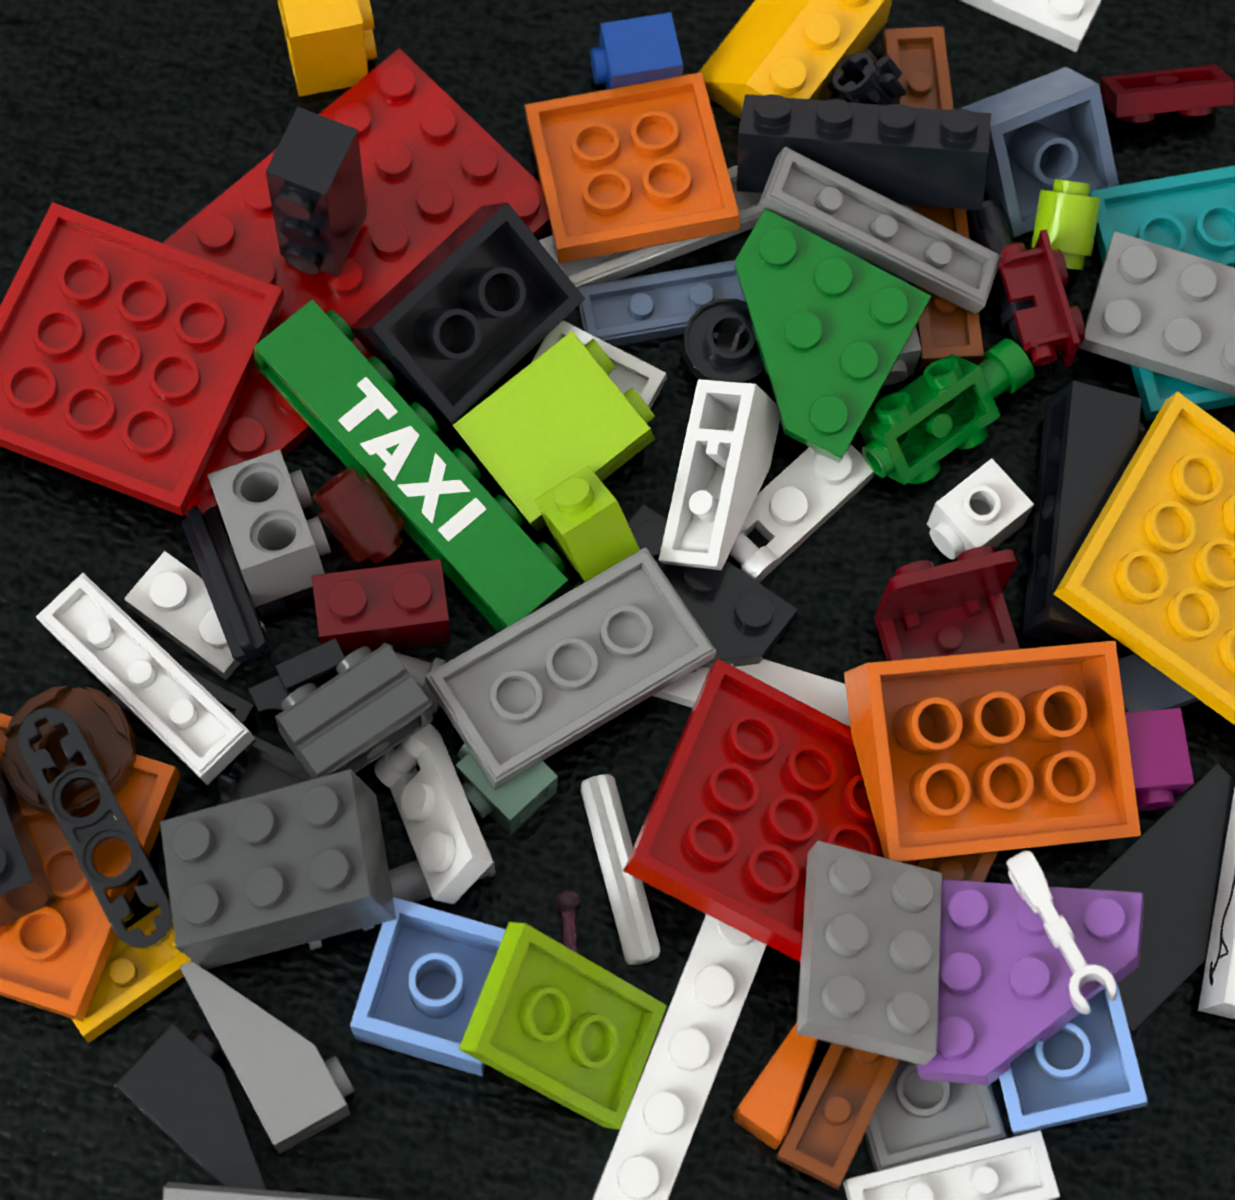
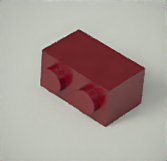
M441 559L312 575L321 645L336 638L344 656L347 657L362 647H369L373 652L381 647L383 642L392 644L394 651L450 644L449 617Z

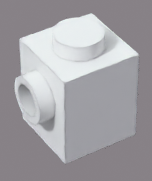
M991 458L935 503L927 525L931 529L930 536L937 548L946 557L955 559L961 553L976 547L993 546L996 548L1024 526L1034 503Z

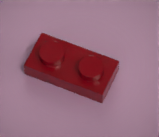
M1216 64L1100 77L1102 102L1116 118H1120L1125 122H1148L1155 119L1156 113L1173 111L1186 116H1203L1212 113L1214 107L1234 105V80Z

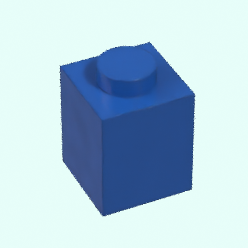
M671 12L600 23L599 47L590 49V60L595 84L605 83L606 89H613L682 76L683 62Z

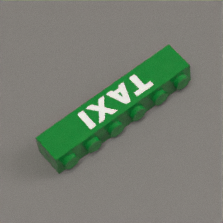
M312 299L254 346V366L430 560L441 559L443 575L496 633L506 629L562 595L568 579L562 574L566 567L559 555L545 542L541 541L536 545L520 528L523 524V519L516 508L504 496L497 495L493 498L479 483L480 471L469 456L459 448L452 452L435 434L439 431V428L428 411L417 402H413L410 406L393 388L397 383L390 370L376 356L366 359L352 343L355 336L351 328L337 312L329 310L325 313Z

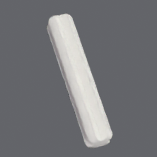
M611 774L593 776L582 781L580 791L625 961L629 965L648 963L659 957L660 945L643 882L623 871L632 852L633 845L615 778Z

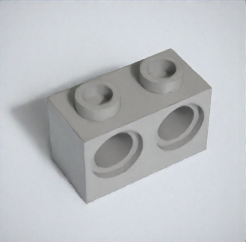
M279 449L207 474L254 607L313 587L312 575L325 574L320 556L331 553L319 517L306 520L302 509L313 506V502L301 469L289 473Z

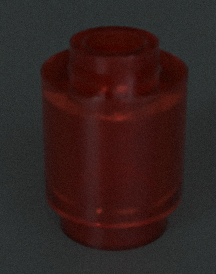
M350 466L335 475L313 495V499L321 508L318 511V516L355 562L369 558L373 564L379 563L391 555L403 543L399 533L405 527L406 522L368 474L361 476L354 466Z

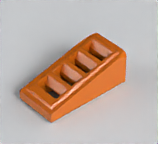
M797 1022L733 1114L735 1117L734 1122L773 1149H776L781 1144L787 1134L818 1042L816 1038L797 1034Z

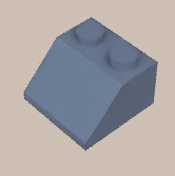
M1068 67L959 108L971 112L991 113L985 190L990 200L1001 202L1004 216L1013 237L1034 230L1040 189L1052 191L1054 179L1091 184L1090 190L1119 186L1100 86L1098 83Z

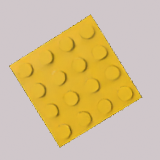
M1177 391L1165 400L1054 595L1234 725L1235 433Z

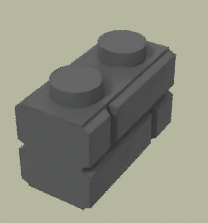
M387 643L373 652L369 647L357 649L339 663L336 668L339 675L318 689L313 683L303 685L287 696L282 702L281 708L284 711L275 716L279 732L296 758L302 763L311 779L348 769L357 773L433 721L432 704L415 679L410 676L404 664Z

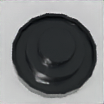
M736 298L717 299L702 305L690 317L683 337V358L690 372L697 379L755 384L765 374L766 371L753 332L752 320L746 302Z

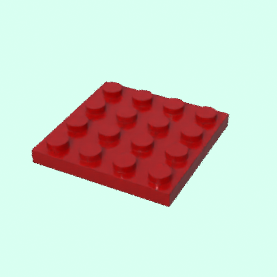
M52 202L0 305V447L183 516L254 365V346L268 335L284 300L283 288Z
M717 658L707 673L623 871L801 962L807 854L817 841H822L884 858L853 744L851 728ZM917 860L902 861V863L916 866Z

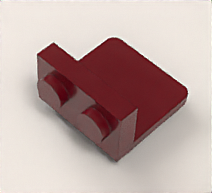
M980 546L961 553L955 562L933 567L932 561L922 560L898 568L895 571V577L888 580L874 616L887 661L1020 649L1002 593L1017 565L1014 550L1007 549L996 552L993 546Z

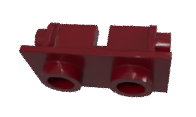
M1041 230L1035 249L1026 250L1023 243H1015L1004 247L1000 251L1002 259L998 262V268L1009 304L1030 300L1034 304V307L1015 311L1013 315L1023 351L1028 357L1032 358L1034 366H1043L1054 362L1058 358L1057 353L1061 352L1064 365L1068 367L1072 365L1080 342H1083L1085 339L1084 322L1078 306H1069L1064 286L1068 284V271L1064 255L1060 249L1052 250L1047 230Z

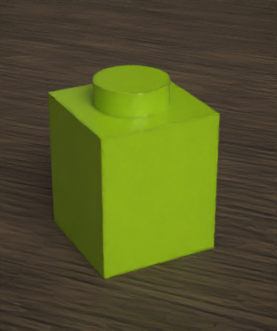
M589 466L534 499L559 550L584 582L640 551L618 501Z

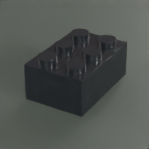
M509 203L483 205L350 328L367 351L386 365L394 376L397 386L411 403L417 402L423 406L436 423L453 424L583 302L585 298Z

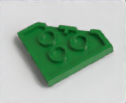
M765 208L736 258L734 269L752 320L753 332L778 406L777 411L784 434L841 463L926 309L931 295Z

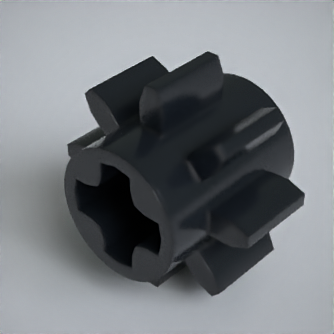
M870 49L865 50L864 53H855L844 58L834 70L833 81L827 84V88L834 95L835 99L850 103L900 104V97L906 95V90L898 81L902 72L891 57L886 55L877 60Z

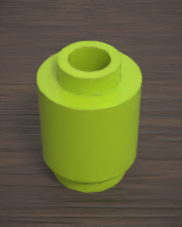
M1054 179L1052 191L1040 189L1031 247L1035 248L1040 231L1047 230L1052 250L1060 249L1062 251L1067 269L1083 270L1085 256H1092L1101 198L1089 196L1091 184Z

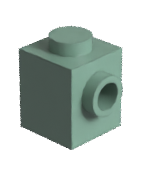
M465 743L457 753L460 761L456 764V773L473 814L481 820L489 814L510 836L557 793L558 776L543 761L494 789Z

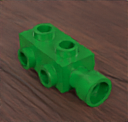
M1005 338L983 354V362L979 365L954 354L934 361L927 366L923 375L899 392L891 393L880 399L875 408L867 414L859 428L866 444L862 447L865 461L879 477L885 478L888 476L903 485L907 483L920 484L932 479L940 471V459L956 448L970 449L981 444L987 438L988 429L986 426L1001 416L994 399L1004 392L1012 394L1034 379L1035 373L1030 359L1017 343Z

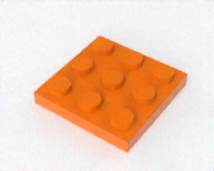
M702 72L525 105L526 120L559 264L740 230V214Z

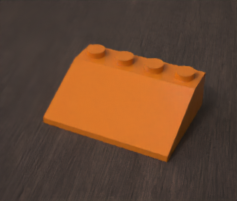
M1116 641L865 663L844 672L851 736L884 858L902 862L1141 836Z

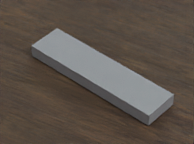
M784 147L777 155L758 204L759 207L766 208L813 234L974 314H977L986 305L998 269V262L1002 257L1000 254L787 147Z

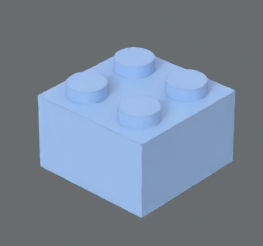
M393 897L396 919L382 923L350 1024L354 1039L483 1076L486 1064L459 1050V1047L506 929Z
M1116 981L1115 1001L1111 1002L1104 988L1087 1002L1091 1013L1088 1015L1078 1014L1043 1043L1041 1040H1038L1010 1062V1069L999 1077L1012 1132L1015 1135L1147 1106V1098Z

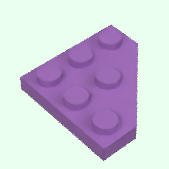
M942 880L937 1054L926 1065L918 1064L917 1072L920 1080L990 1085L1010 1069V1062L1038 1040H1041L1043 1043L1080 1014L1074 1008L1070 999L1069 983L1073 975L1072 970L1060 949L1055 948L1048 938L1043 927L1044 922L1039 913L1035 914L1025 900L1020 897L1013 884ZM1048 887L1053 897V906L1058 915H1063L1075 938L1073 941L1087 965L1104 967L1111 973L1117 983L1139 967L1144 913L1143 893ZM1090 981L1082 985L1079 992L1088 1002L1105 987L1097 981Z

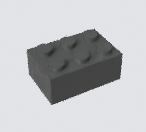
M351 769L160 821L176 948L206 970L396 919L376 794Z

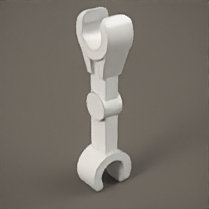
M1024 851L1010 858L1007 861V866L1009 869L1008 875L1013 886L1035 914L1039 913L1044 922L1043 927L1048 938L1055 948L1060 949L1073 972L1069 983V990L1074 1008L1084 1015L1091 1013L1086 999L1079 992L1082 985L1090 981L1101 983L1105 987L1111 1002L1115 1001L1116 984L1113 976L1104 967L1087 965L1073 941L1075 938L1071 928L1063 915L1059 916L1053 906V897L1048 888L1047 880L1034 855L1030 851Z

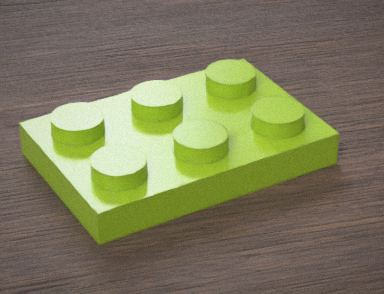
M509 922L459 1050L602 1127L621 1130L667 1005L528 924Z

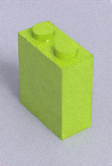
M573 331L453 424V427L537 532L547 524L534 499L587 466L591 468L602 482L655 440L651 428L647 425L655 415L633 387L622 393L608 376L616 369V366L594 339L583 345Z

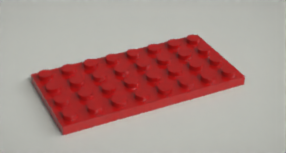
M399 48L318 114L358 129L367 217L338 277L319 271L317 274L302 272L291 266L285 260V257L280 255L266 177V170L275 151L166 239L163 244L283 288L284 300L269 330V335L312 299L325 313L329 310L337 312L348 326L351 327L483 205L508 202L537 239L541 238L551 227L541 184ZM355 336L352 343L366 359H369L372 355ZM254 365L186 508V516H188L187 510L196 505L203 514L210 507L216 509L218 514L220 513L207 474L279 449L284 458L314 432Z

